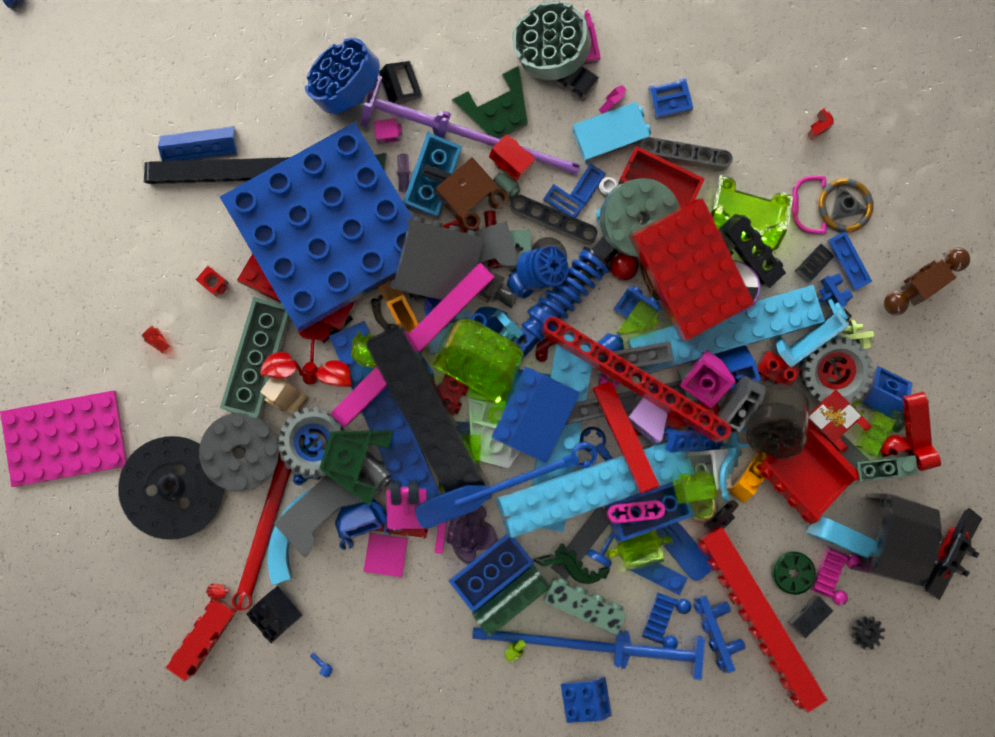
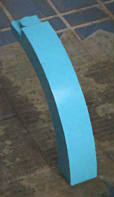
M306 491L305 493L301 494L298 498H296L286 508L283 514L287 510H289L298 500H300L308 491ZM276 526L271 535L268 549V570L272 585L293 578L289 562L290 541Z

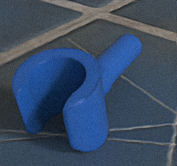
M312 653L310 657L322 667L319 674L329 677L333 671L332 666L324 663Z

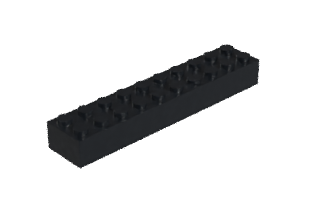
M402 322L368 339L366 347L444 491L448 493L464 486H490L404 323Z

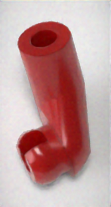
M547 338L539 342L536 346V359L540 362L546 361L548 358V348L555 343Z

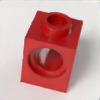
M208 265L195 279L216 297L222 295L227 290L228 286L226 285L229 283ZM217 278V285L210 287L211 279Z

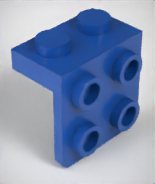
M629 286L613 310L645 331L661 307L656 299L644 296L643 291L638 287L633 286L632 288Z

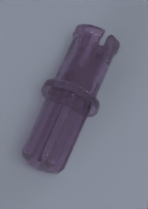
M402 153L397 156L398 171L396 175H398V191L406 192L410 182L409 175H411V171H409V156Z

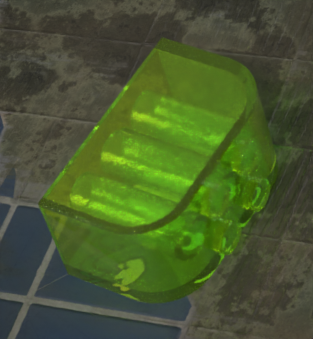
M460 319L452 325L443 337L431 365L499 403L511 390L524 354L516 343L481 323L471 319Z

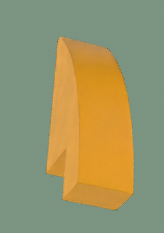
M390 280L380 286L379 289L397 325L403 322L410 334L418 325V322L403 292L391 288Z

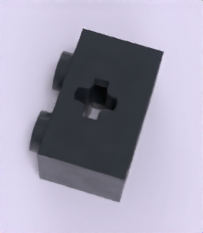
M814 595L787 623L801 637L807 638L833 610L820 596Z

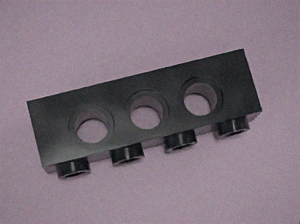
M734 214L719 228V231L741 260L755 271L760 285L768 288L772 287L786 274L782 268L784 266L783 263L773 256L771 247L764 244L761 240L762 235L750 225L752 223L746 215ZM745 232L744 238L741 239L742 233ZM755 246V247H756V250H755V252L752 254V249H753V247ZM766 260V265L763 268V262Z

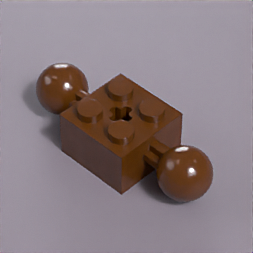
M961 247L952 248L946 253L945 262L943 259L937 263L933 260L919 269L918 272L904 280L905 284L900 287L903 292L893 291L884 298L883 305L885 310L894 316L901 315L908 309L909 301L915 306L930 298L956 279L952 271L960 272L969 266L970 255L968 251Z

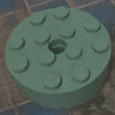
M546 1L531 7L528 10L529 12L516 23L512 37L513 48L522 67L530 75L543 80H556L569 76L583 65L591 48L590 32L582 13L571 4L562 1Z
M646 178L626 181L613 188L606 197L600 211L601 230L612 248L624 255L639 257L629 235L679 209L680 206L671 190L658 181ZM638 213H640L643 216V220L640 224L637 221Z

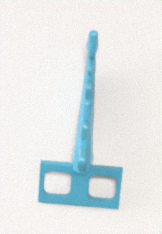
M743 427L741 430L748 433V443H740L739 435L731 432V442L723 443L721 446L728 447V456L721 465L719 477L722 498L726 502H729V490H726L728 482L726 479L730 478L729 473H733V466L738 467V458L742 456L740 447H752L750 427Z

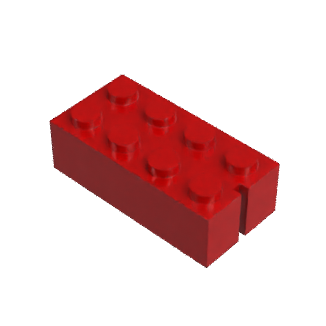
M636 146L619 179L618 185L641 178L658 181L671 190L681 208L696 199L705 178Z

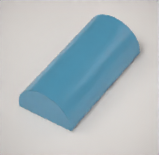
M429 132L426 133L403 199L407 209L428 217L437 218L439 216L443 203L433 192L442 182L422 175L425 165H429L453 174L462 146Z

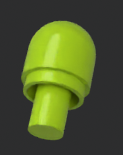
M520 640L518 643L511 644L504 653L505 659L511 663L516 662L523 655V648L526 646V643Z

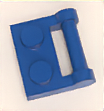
M680 78L679 81L663 85L648 86L656 119L693 110L686 78ZM681 88L682 92L671 95H666L662 97L657 96V93H662Z

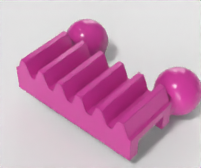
M827 547L811 591L829 597L836 605L842 606L847 603L848 595L843 590H834L836 589V583L839 581V575L842 573V568L845 565L844 562L851 569L852 566L860 567L862 560L857 554L847 555Z

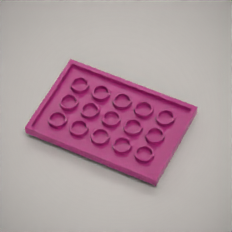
M114 390L0 411L11 487L121 468L127 461L117 395Z

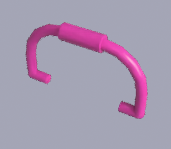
M817 175L803 177L796 183L791 195V214H793L794 222L798 228L806 233L826 234V223H822V229H810L801 224L798 219L799 195L797 194L801 184L810 180H821V187H826V177Z

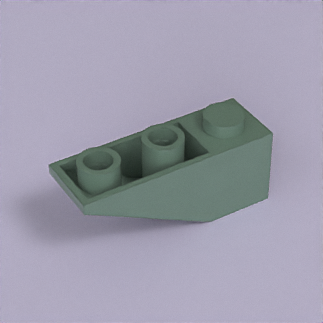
M916 456L857 462L859 482L918 475Z

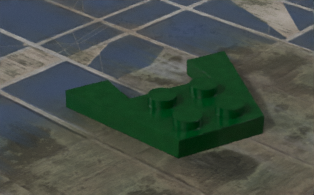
M519 66L502 74L510 91L478 107L469 91L453 98L452 102L487 135L499 139L503 138L506 134L509 135L527 126L528 121Z
M394 430L331 431L319 470L370 506L376 487L358 482L369 444L389 449Z

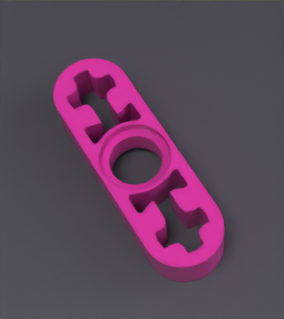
M660 501L619 504L608 509L607 518L615 524L654 520L664 515L665 507ZM654 505L660 510L656 515L654 512L646 513L645 509L653 508ZM634 506L641 510V515L638 518L631 515V508ZM624 507H627L626 515L619 516L618 520H616L615 516H612L615 509H617V512H624Z

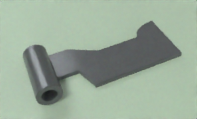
M507 221L476 230V232H479L478 236L484 238L478 264L496 259L501 265L517 266L518 257ZM409 293L410 299L415 300V302L426 299V296Z
M367 450L358 482L375 486L376 493L381 487L385 488L390 484L392 475ZM326 475L273 524L306 558L314 545V535L312 533L339 508L364 503V501Z

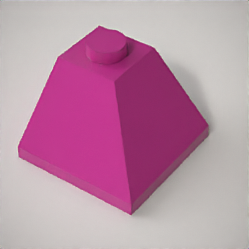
M706 349L695 362L680 386L712 409L735 383V379L723 361Z

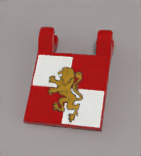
M837 390L807 415L842 452H845L848 446L840 437L855 423H858L865 431H869L872 428L869 422Z

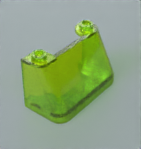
M720 175L709 210L718 230L734 214L746 215L752 222L750 224L752 228L762 235L761 240L764 244L769 245L773 251L777 250L788 230L794 196L783 192L774 194L771 200L735 190V180ZM745 232L742 233L741 239L744 238Z

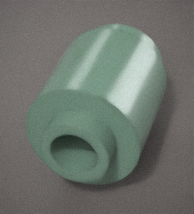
M506 172L503 174L498 173L493 179L499 188L507 191L509 199H512L521 190L518 186L519 184Z

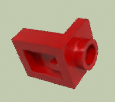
M825 108L821 109L817 114L820 120L810 126L811 130L808 136L811 140L829 130L834 124L832 114L826 111Z

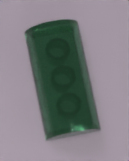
M532 564L472 612V615L489 637L550 589L551 586L534 564Z

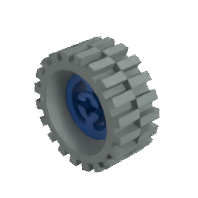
M313 407L312 410L304 408L300 413L298 411L293 413V416L289 417L282 427L278 440L281 461L285 462V467L288 470L292 469L293 474L303 475L302 478L306 479L308 477L318 479L319 476H326L324 472L319 470L325 450L321 449V439L315 447L311 446L307 450L308 454H316L317 456L309 457L300 450L299 439L303 438L305 440L303 444L305 449L310 441L315 442L319 437L317 434H309V432L320 433L325 438L327 445L331 431H344L343 426L332 415L328 414L329 410L319 411V407Z

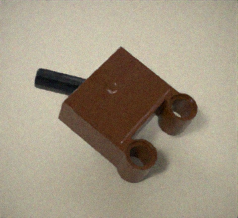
M473 157L453 174L429 165H425L423 169V176L442 182L435 188L433 193L458 220L462 230L466 233L467 230L475 231L480 225L479 215L470 211L487 196L489 197L488 203L493 209L502 208L508 201L507 191L499 188ZM494 195H499L502 198V202L495 201ZM472 219L475 226H468L466 220Z

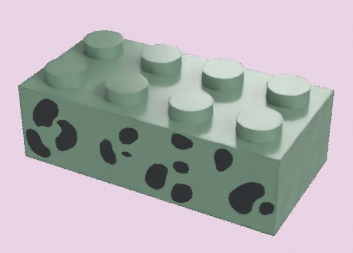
M558 577L557 580L552 578L543 599L545 603L618 635L627 614L623 610L624 607L613 601L608 604L605 602L606 599L596 593H593L591 596L587 594L588 591L578 585L573 588L569 586V581Z

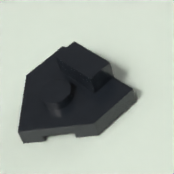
M729 500L717 512L716 516L706 522L703 527L708 532L713 531L717 527H723L724 529L736 518L732 513L739 506L737 502Z

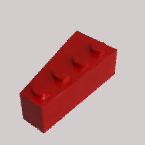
M221 599L209 601L205 607L206 612L196 620L193 625L194 629L186 635L182 641L183 644L176 650L171 657V661L166 666L167 670L183 681L194 677L237 613L235 608Z

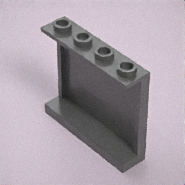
M420 217L406 218L409 224L395 280L391 279L390 287L400 291L443 300L477 266L484 238L478 236L479 232L467 230V233L460 232V227L450 225L448 229L442 227L443 223L431 221V224L424 223L425 219Z

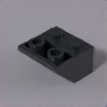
M278 586L266 594L246 614L250 621L261 631L263 637L270 643H273L303 616Z

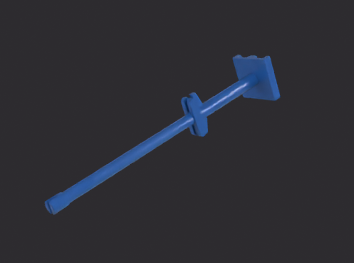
M473 628L472 639L514 643L523 640L526 644L614 653V665L616 667L621 666L623 669L626 668L630 656L692 663L691 676L693 679L702 680L705 639L702 636L694 635L693 651L631 644L629 631L627 630L624 633L621 630L619 631L618 635H616L615 643Z

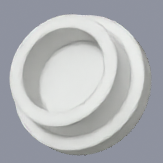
M606 177L600 182L599 190L603 195L608 196L609 192L618 183L614 178Z

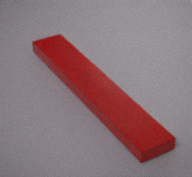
M609 381L593 387V392L640 494L658 488L660 485L612 382Z

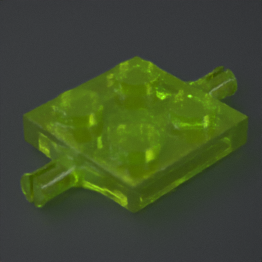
M655 530L619 542L617 549L607 551L608 559L620 556L626 571L664 562L661 550L662 545L673 543L671 535L659 538Z

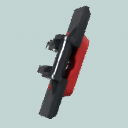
M970 508L963 512L957 526L950 528L937 552L939 555L938 562L934 565V569L925 585V591L938 600L941 599L954 572L968 577L970 572L960 565L965 554L974 558H978L980 554L972 548L971 540L983 518Z

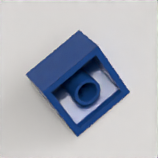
M877 366L872 376V383L868 384L867 387L869 389L864 393L863 404L883 413L887 417L898 420L904 412L903 397L911 395L912 382Z

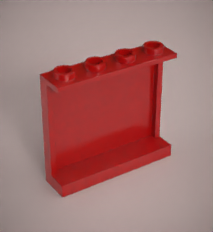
M808 418L799 423L756 467L762 477L768 479L774 489L782 494L787 503L792 508H795L800 513L801 518L810 525L820 521L819 517L851 483L859 479L858 471Z

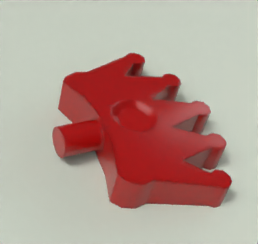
M211 583L206 590V594H208V597H211V600L224 599L225 593H229V589H225L223 584Z

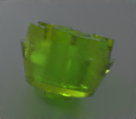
M358 332L356 337L352 338L350 355L359 365L376 368L377 365L366 347L367 340L374 337V335L368 333L367 336H363L361 332Z

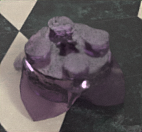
M482 505L473 512L452 519L448 527L446 541L448 544H451L457 557L465 564H470L474 561L476 550L490 548L498 541L494 528L484 521L486 509Z

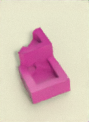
M623 85L614 88L605 97L607 101L599 109L601 114L609 112L623 98L626 91Z

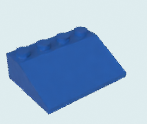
M525 366L491 438L547 463L581 392Z

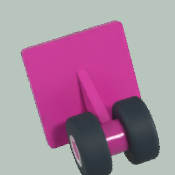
M400 481L391 482L390 490H387L388 529L423 528L418 523L415 508L418 504L426 501V489H419L418 481H409L408 487H401Z

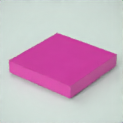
M369 533L363 572L402 577L408 538Z

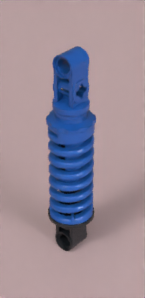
M604 235L592 249L584 246L579 253V260H573L572 268L568 267V274L564 282L551 287L552 291L547 290L545 298H539L538 303L527 311L530 318L527 322L521 324L523 334L519 338L514 336L506 345V349L498 354V357L507 365L509 362L505 361L504 357L506 356L516 361V363H510L514 369L518 367L538 342L544 340L545 336L542 333V328L545 321L550 317L568 319L569 315L566 311L569 309L574 312L576 309L572 304L574 302L582 303L581 294L584 296L589 295V292L584 288L585 285L594 289L596 285L591 279L594 277L597 281H601L605 274L611 272L608 263L619 251L609 245ZM547 325L550 331H556L554 325Z

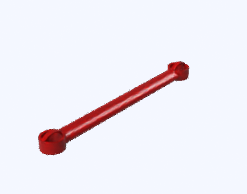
M280 451L237 593L232 598V605L238 611L247 610L252 605L254 587L272 533L273 523L276 520L291 469L288 470L285 467V462L281 461ZM241 593V596H240V599H239V602H238V605H237V604H236V598H237V596ZM247 595L249 604L246 608H241L244 597Z

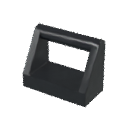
M411 61L385 64L379 71L389 102L400 105L422 97ZM406 69L414 93L403 94L395 71Z

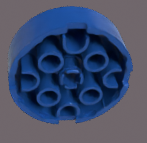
M346 38L343 40L344 43L338 46L336 44L331 45L316 59L307 74L308 85L305 86V91L326 113L338 114L361 104L364 97L376 86L380 70L379 59L358 38Z

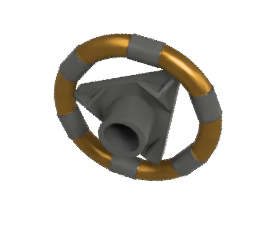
M842 178L829 183L823 189L819 198L818 209L823 221L830 228L840 232H854L863 228L869 222L873 213L874 202L871 193L862 183L857 180ZM842 185L857 188L864 196L866 208ZM838 187L830 218L825 206L826 198ZM865 212V215L853 225L846 226L834 222L835 220Z

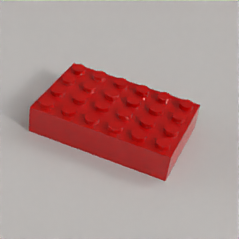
M696 199L629 235L681 340L688 341L755 304L704 199Z

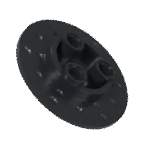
M179 436L160 437L143 444L127 459L119 477L118 495L124 514L137 529L155 538L181 539L199 532L215 517L222 503L224 489L215 485L206 476L200 462L199 443ZM183 465L185 467L184 474L176 475L174 472L175 467ZM170 481L173 485H176L173 492L165 489V485ZM151 485L157 487V493L154 496L147 494V488ZM181 498L189 500V506L185 509H181L178 506Z

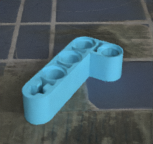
M819 517L820 521L809 525L806 532L811 536L828 541L867 560L870 553H875L876 540L824 517Z

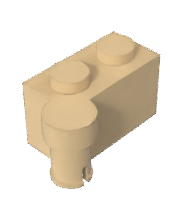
M270 377L260 393L266 396L264 399L266 402L280 411L285 409L291 414L297 411L300 413L301 407L309 398L285 380Z

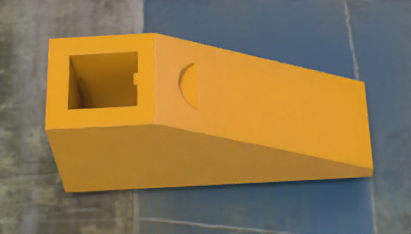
M765 443L762 444L729 490L732 495L743 503L756 493L764 480V477H762L756 467L773 451Z

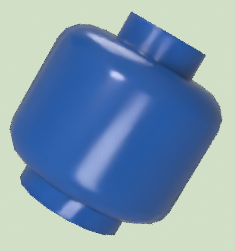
M517 270L509 274L507 286L515 297L524 299L534 292V290L523 286L518 278Z
M608 333L598 342L612 352L624 350L623 339L617 334Z

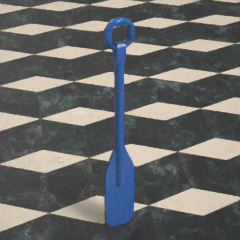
M593 426L582 431L580 443L584 442V436L587 437L591 430L597 431L598 437H602V443L595 447L598 454L605 461L613 459L605 448L606 436L600 428ZM586 447V449H584L587 452H590L589 447ZM676 522L656 529L661 544L692 580H701L710 573L712 569L707 563L709 558L705 553H701L697 543L681 524Z
M582 442L573 448L571 455L563 457L562 460L496 485L464 486L424 501L415 508L418 523L423 528H431L475 511L489 497L499 491L565 466L569 467L575 464L580 468L590 467L597 459V449L591 443ZM590 447L589 451L591 456H593L592 459L578 463L579 459L576 452Z

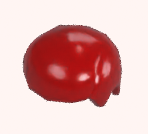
M620 252L616 254L610 262L612 275L618 280L627 281L632 279L638 271L637 258Z
M901 435L887 437L879 447L882 457H888L892 454L898 455V452L902 451L907 453L912 450L907 439Z

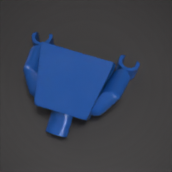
M372 499L370 506L364 502L342 507L335 521L338 536L342 539L339 547L345 550V542H347L350 549L353 548L354 542L351 538L382 528V524L385 525L384 532L390 535L387 528V513L384 507L375 499Z

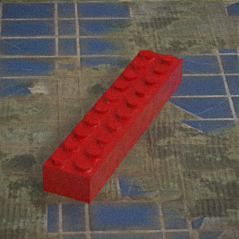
M717 527L713 531L698 537L699 543L697 546L702 554L705 553L708 556L709 560L707 563L710 568L719 574L717 578L723 588L728 589V597L732 604L739 607V616L749 624L750 628L748 630L752 637L759 640V649L764 656L766 655L771 660L769 665L774 673L780 675L781 679H779L782 687L791 693L789 698L793 705L798 707L799 710L802 709L809 713L828 701L723 527Z

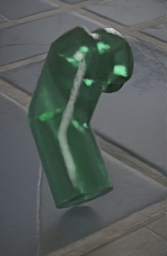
M893 409L890 418L896 421L892 425V431L899 433L905 426L904 412Z

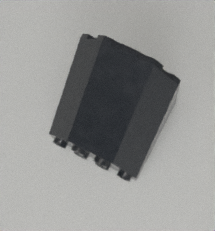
M889 493L866 494L865 498L880 501L879 512L883 513L875 553H870L866 568L852 566L851 569L924 587L934 569V565L938 562L939 555L937 550L943 539L940 510Z

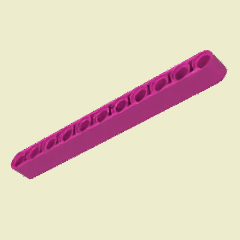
M482 263L478 264L410 332L409 335L419 353L493 280L495 276ZM378 367L331 412V415L344 428L387 386Z

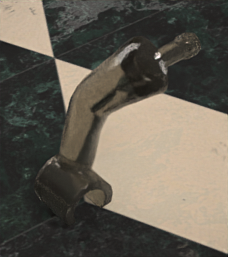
M379 295L377 299H371V307L376 321L386 331L396 325L388 324L383 318L380 303L383 295Z

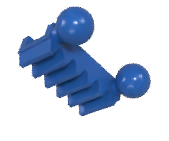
M657 592L641 636L663 644L664 648L676 649L678 646L676 637L672 635L664 637L663 635L671 618L673 608L676 607L677 611L681 614H687L691 610L690 601L687 599L677 600Z

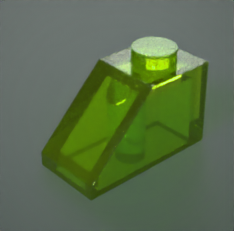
M640 300L616 334L621 336L646 332L649 328L653 329L659 321L657 319L659 313Z

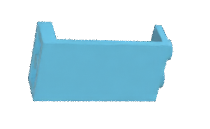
M637 102L572 125V132L585 164L592 162L594 157L650 137V126L648 123L645 124L643 119L644 111L641 106L638 107Z
M830 299L828 302L834 315L791 346L786 343L781 335L775 339L779 354L790 368L849 326L846 321L848 316L839 302L835 304Z

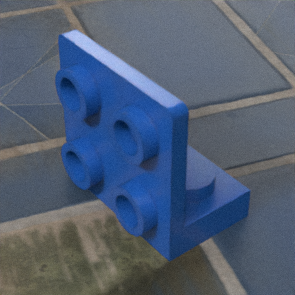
M598 677L591 681L561 684L567 723L602 721L612 716L606 677Z

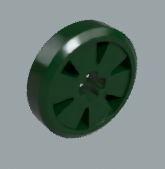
M790 551L781 554L775 560L772 566V579L781 591L791 595H799L808 591L814 584L816 578L815 566L812 560L805 554ZM797 568L798 576L791 578L789 571Z

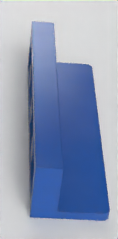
M235 127L160 136L158 150L161 160L183 161L237 154L238 149L234 137Z

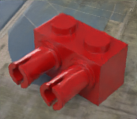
M507 134L492 148L489 158L495 162V166L498 165V169H503L516 182L532 168L535 158L529 151L524 150L514 138Z
M768 350L763 353L756 365L760 379L764 382L768 380L773 383V387L781 392L791 389L801 371L796 366L790 368L784 359Z
M445 372L439 391L454 417L455 413L459 414L462 407L460 400L462 395L466 396L469 385H467L468 381L461 382L453 374Z

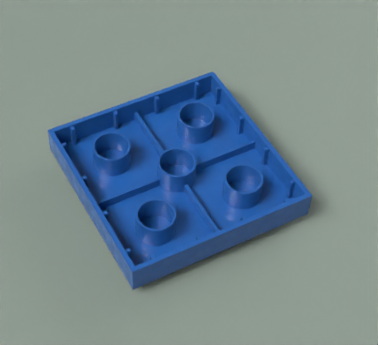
M355 122L220 196L299 333L394 279L409 224L406 218L413 219Z

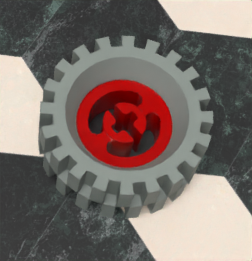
M837 334L803 358L804 362L799 363V367L802 369V372L799 374L803 379V385L819 401L823 402L830 394L837 390L851 404L853 403V397L857 400L862 397L859 394L862 390L864 392L868 391L869 388L865 385L867 382L872 383L873 378L869 376V373H874V368L870 366V363L873 362L871 357L867 355L866 349L861 347L860 344L846 336L843 337ZM836 356L843 357L842 361L831 359L833 364L837 366V373L842 378L837 381H827L828 377L838 379V376L833 372V365L827 360Z

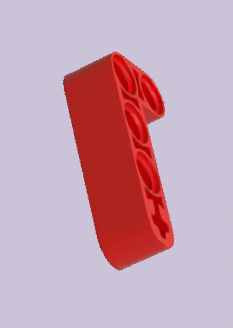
M922 391L904 396L902 401L906 439L912 448L908 452L909 456H916L917 468L920 471L941 466L940 455L932 445L929 403L926 394Z

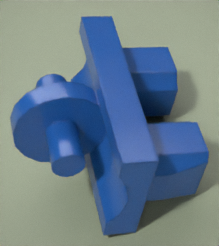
M839 273L832 276L828 275L820 280L823 288L819 290L823 296L818 299L820 303L825 300L828 306H830L828 301L832 299L835 304L839 302L844 307L853 298L849 289L840 293L836 287L843 283Z

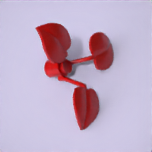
M317 322L299 333L302 338L311 339L310 362H307L302 369L297 361H291L290 354L285 352H277L270 355L264 361L261 368V376L278 379L289 378L295 373L297 368L303 382L308 385L315 384L319 380L332 386L351 387L350 371L344 362L332 360L319 368L314 364L315 339L324 341L330 335V327L321 322Z

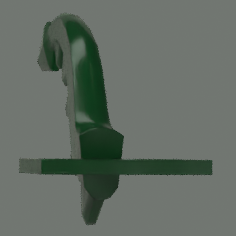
M563 543L559 545L555 555L548 554L533 558L534 562L543 567L556 563L558 566L563 565L575 581L583 584H593L602 578L606 579L610 572V568L603 567L599 568L598 574L592 570L591 574L588 575V568L581 570L583 562L575 561L576 551L567 553Z

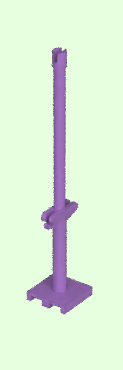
M381 76L377 77L376 86L369 91L367 102L363 106L360 126L366 128L369 126L374 109L432 127L433 134L443 139L447 131L493 147L501 140L450 123L451 114L447 111L439 112L436 116H432L380 99ZM521 146L533 155L535 161L563 169L575 175L578 174L580 167L578 163L565 161Z

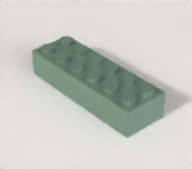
M253 297L220 405L221 409L234 413L249 414V417L256 419L262 418L266 405L264 400L266 396L260 393L270 377L261 376V368L264 361L270 355L282 351L291 321L283 305Z

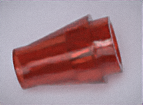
M153 325L141 335L144 338V342L162 354L170 347L159 329Z

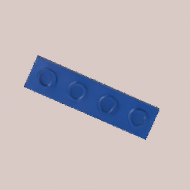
M666 426L664 428L666 433H663V437L668 439L665 450L670 453L720 450L724 442H715L692 427L688 428L689 431H676L670 426ZM716 429L718 435L724 436V431Z
M707 596L694 598V608L697 614L701 616L703 621L701 625L704 632L709 636L710 640L708 643L711 650L716 654V664L719 670L725 673L735 671L731 655L746 649L742 639L725 644L716 618L731 612L728 602L711 607Z

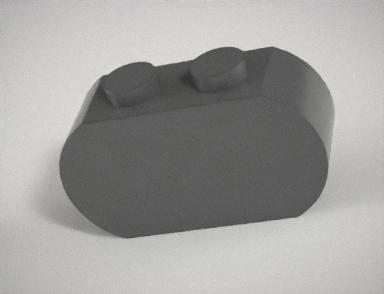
M745 376L741 378L721 405L717 417L730 425L732 433L738 434L761 405L765 396V386Z

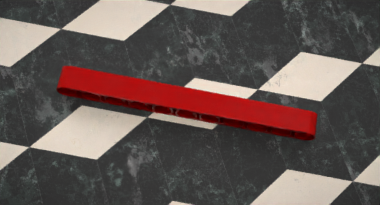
M550 317L545 321L542 333L547 339L715 442H722L731 434V427L727 422L556 317ZM547 325H554L557 330L550 331ZM570 335L573 338V341H566L564 339V336ZM582 345L588 346L589 349H590V351H589V352H584V351H582L581 346H582ZM597 356H604L607 362H600ZM614 366H621L623 373L616 372ZM637 376L640 383H634L631 377ZM648 387H654L657 390V393H650ZM665 397H671L673 404H668ZM682 407H687L690 410V415L684 414ZM699 418H705L707 425H702ZM716 428H721L724 431V436L718 435Z

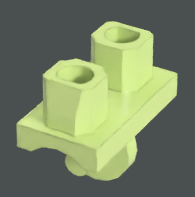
M849 320V326L843 332H850V334L843 335V337L846 336L852 340L858 339V344L864 349L871 348V337H874V331L857 333V330H863V324H856L855 320Z

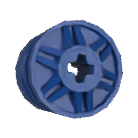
M546 246L523 252L517 262L518 278L523 286L530 290L560 285L568 274L567 258L562 250L556 246Z

